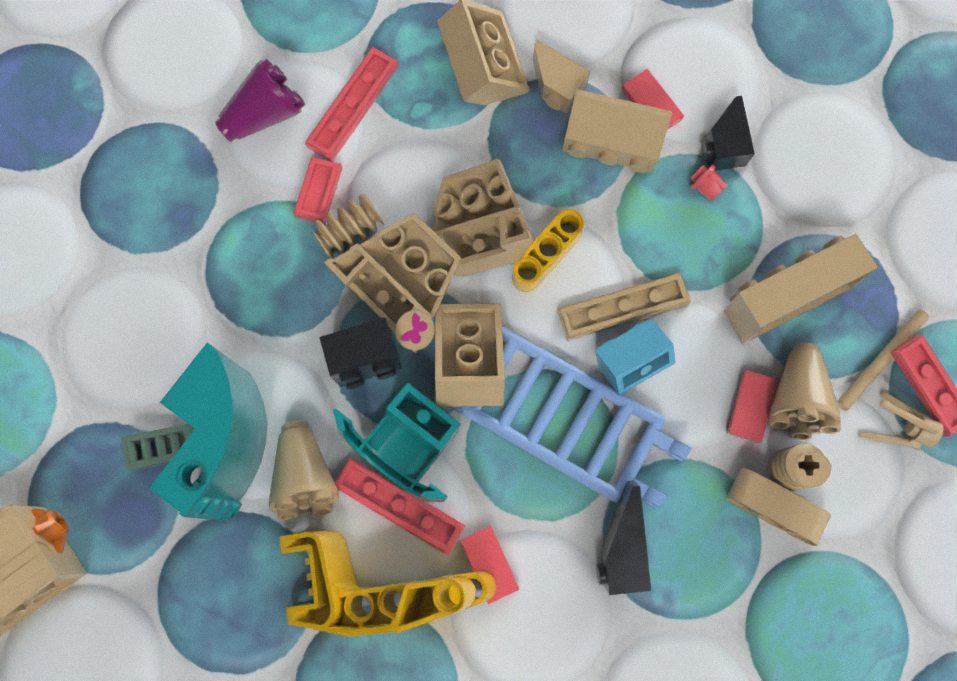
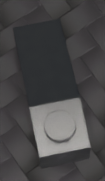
M634 480L627 481L600 552L602 563L596 564L599 585L604 584L609 596L651 591L640 485Z

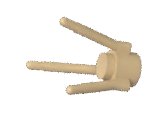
M883 391L881 392V397L886 400H881L880 405L908 421L905 426V434L909 435V438L868 432L858 433L860 438L905 445L919 450L922 445L933 448L938 444L943 435V425L931 420L929 416L916 411L896 397Z

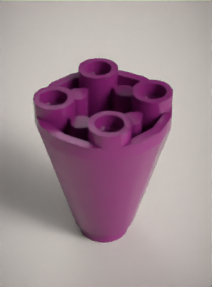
M268 59L260 60L220 112V118L215 121V124L223 136L230 142L236 138L238 140L302 112L301 108L306 105L304 100L295 90L292 91L284 84L287 81V77L276 64L273 66Z

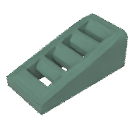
M189 424L122 437L121 441L127 470L137 472L168 464L180 449L178 435L184 433L186 441L195 428ZM167 437H170L172 454L167 453L165 442ZM151 441L156 442L157 457H153ZM139 444H141L143 460L140 457Z

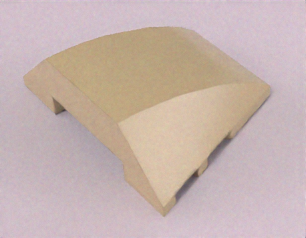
M495 159L443 177L433 210L436 218L432 230L462 258L454 276L465 277L519 262L531 245L533 238L501 161Z
M413 213L379 231L378 235L361 244L357 243L345 253L335 258L331 257L323 263L345 285L349 286L380 318L385 317L389 327L395 333L398 319L408 311L419 310L425 312L433 320L462 258Z

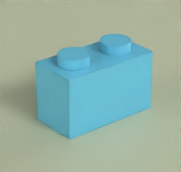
M652 318L642 324L634 325L628 332L613 340L606 341L595 350L600 371L619 395L676 363L674 344Z

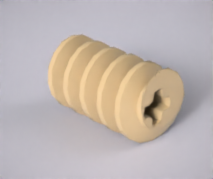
M359 195L360 206L352 200L348 202L349 213L342 207L337 208L339 219H336L330 213L327 214V226L319 220L315 222L317 232L313 230L312 232L329 259L331 257L334 258L332 248L335 247L343 253L345 252L344 241L354 246L356 244L354 235L357 234L365 240L367 239L366 228H369L373 233H377L376 222L379 221L384 225L377 210L366 195Z
M804 443L774 453L768 461L767 471L769 478L773 482L790 491L818 487L825 483L831 474L832 465L820 449L814 445Z

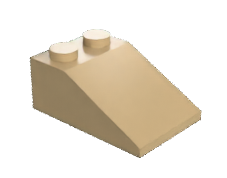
M440 304L435 313L436 405L439 407L504 406L505 373L501 304Z

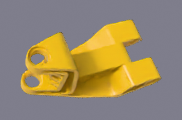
M324 530L279 537L280 554L309 551V558H305V566L310 565L311 573H306L307 581L312 580V588L308 589V595L314 598L312 603L286 607L287 625L344 636L391 632L401 633L489 601L496 591L494 578L485 571L359 588L357 587L345 538L340 533ZM473 579L478 580L482 585L480 597L475 596L476 589L472 583ZM396 592L401 594V599L398 607L395 605L394 595ZM363 597H366L370 603L368 613L362 607Z

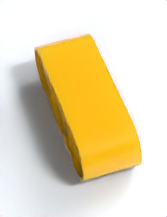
M566 209L560 212L529 246L519 262H515L512 282L516 289L521 292L535 290L577 244L584 228L583 216L578 211ZM565 223L572 224L576 231L567 233L562 230L561 225ZM550 246L554 248L556 254L545 256L540 252V248ZM522 269H530L535 273V277L530 280H524L518 273Z

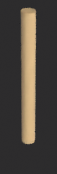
M919 309L837 401L839 408L847 411L892 361L893 356L890 352L910 340L929 319V315L925 311Z

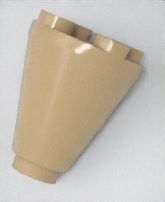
M799 343L792 347V352L788 355L770 409L769 426L774 429L791 432V438L796 440H809L812 438V434H836L841 431L840 410L824 357L820 353V348L812 343Z
M303 421L284 424L281 427L282 433L278 437L269 495V508L277 513L279 520L284 521L295 519L302 513L312 512L313 515H324L332 512V504L338 500L339 494L313 432L308 429V424Z

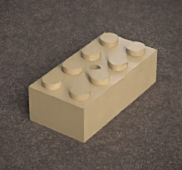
M854 234L846 239L842 235L837 236L824 244L825 249L815 254L813 250L802 254L795 259L796 263L789 268H786L784 264L768 272L766 274L768 278L757 283L753 279L737 289L738 293L729 298L731 303L724 310V313L742 343L745 344L845 293L879 268L858 235Z

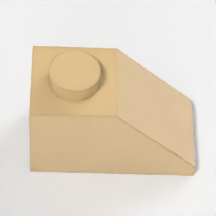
M537 40L534 44L533 64L541 97L550 108L557 111L561 110L568 114L572 109L576 90L584 91L587 87L590 71Z

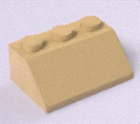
M460 0L437 20L442 40L445 43L450 58V65L454 70L459 85V92L464 102L488 105L523 95L530 91L503 11Z
M577 89L562 151L568 152L569 155L576 158L590 157L598 159L605 165L619 164L627 166L632 171L638 173L653 172L660 156L672 111Z

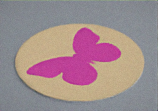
M419 310L408 311L396 323V338L403 347L409 350L423 349L431 343L434 337L435 326L433 320L425 312Z

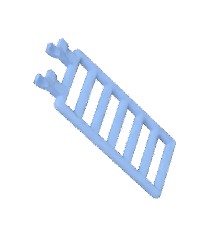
M502 326V337L505 342L503 346L504 370L516 349L534 359L499 419L497 420L481 411L483 406L450 408L615 503H619L626 482L634 480L640 485L642 501L655 509L657 507L660 508L666 495L635 479L652 446L664 451L679 462L686 460L692 448L660 432L664 426L665 419L659 413L625 394L619 395L609 385ZM547 365L562 375L528 435L525 436L509 426L543 367ZM573 381L591 391L558 450L554 453L538 442ZM603 397L620 408L584 470L567 459ZM631 414H634L648 422L649 425L614 487L598 478L597 475Z

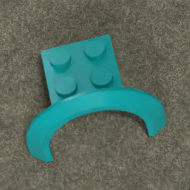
M408 382L388 405L386 415L365 440L355 430L349 418L336 408L333 410L337 429L341 437L376 470L421 501L445 502L448 497L432 483L429 486H425L419 483V481L459 432L461 423Z

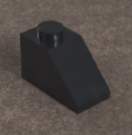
M736 96L702 143L701 152L703 160L708 161L709 167L714 164L716 166L715 171L747 166L755 154L742 96Z

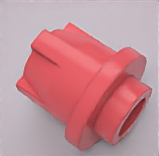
M703 164L690 177L694 182L690 188L692 190L696 188L702 195L712 201L727 187V184L715 171L716 166L714 164L709 168Z

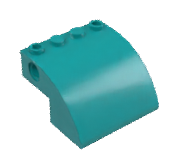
M207 342L160 401L162 405L195 429L149 489L178 510L182 517L225 521L226 519H232L240 510L242 503L239 501L252 484L261 465L266 445L267 421L261 394L251 374ZM201 467L203 472L192 484V472L196 468Z

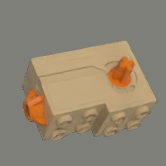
M12 504L0 508V637L87 574L66 541L69 530L66 521L55 511L46 510L44 507Z

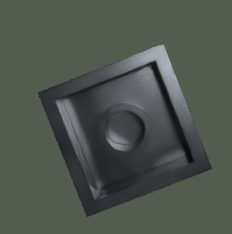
M385 317L319 337L329 375L339 387L345 386L346 389H354L364 385V380L376 376L378 380L387 379L397 374L396 370L402 369L395 341Z

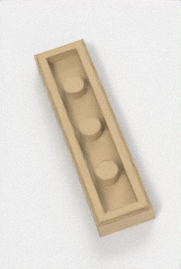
M677 273L559 308L557 312L566 339L570 341L687 306L691 303L681 273Z

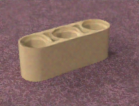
M746 468L740 469L726 497L732 504L812 546L818 545L831 517V514L825 509Z

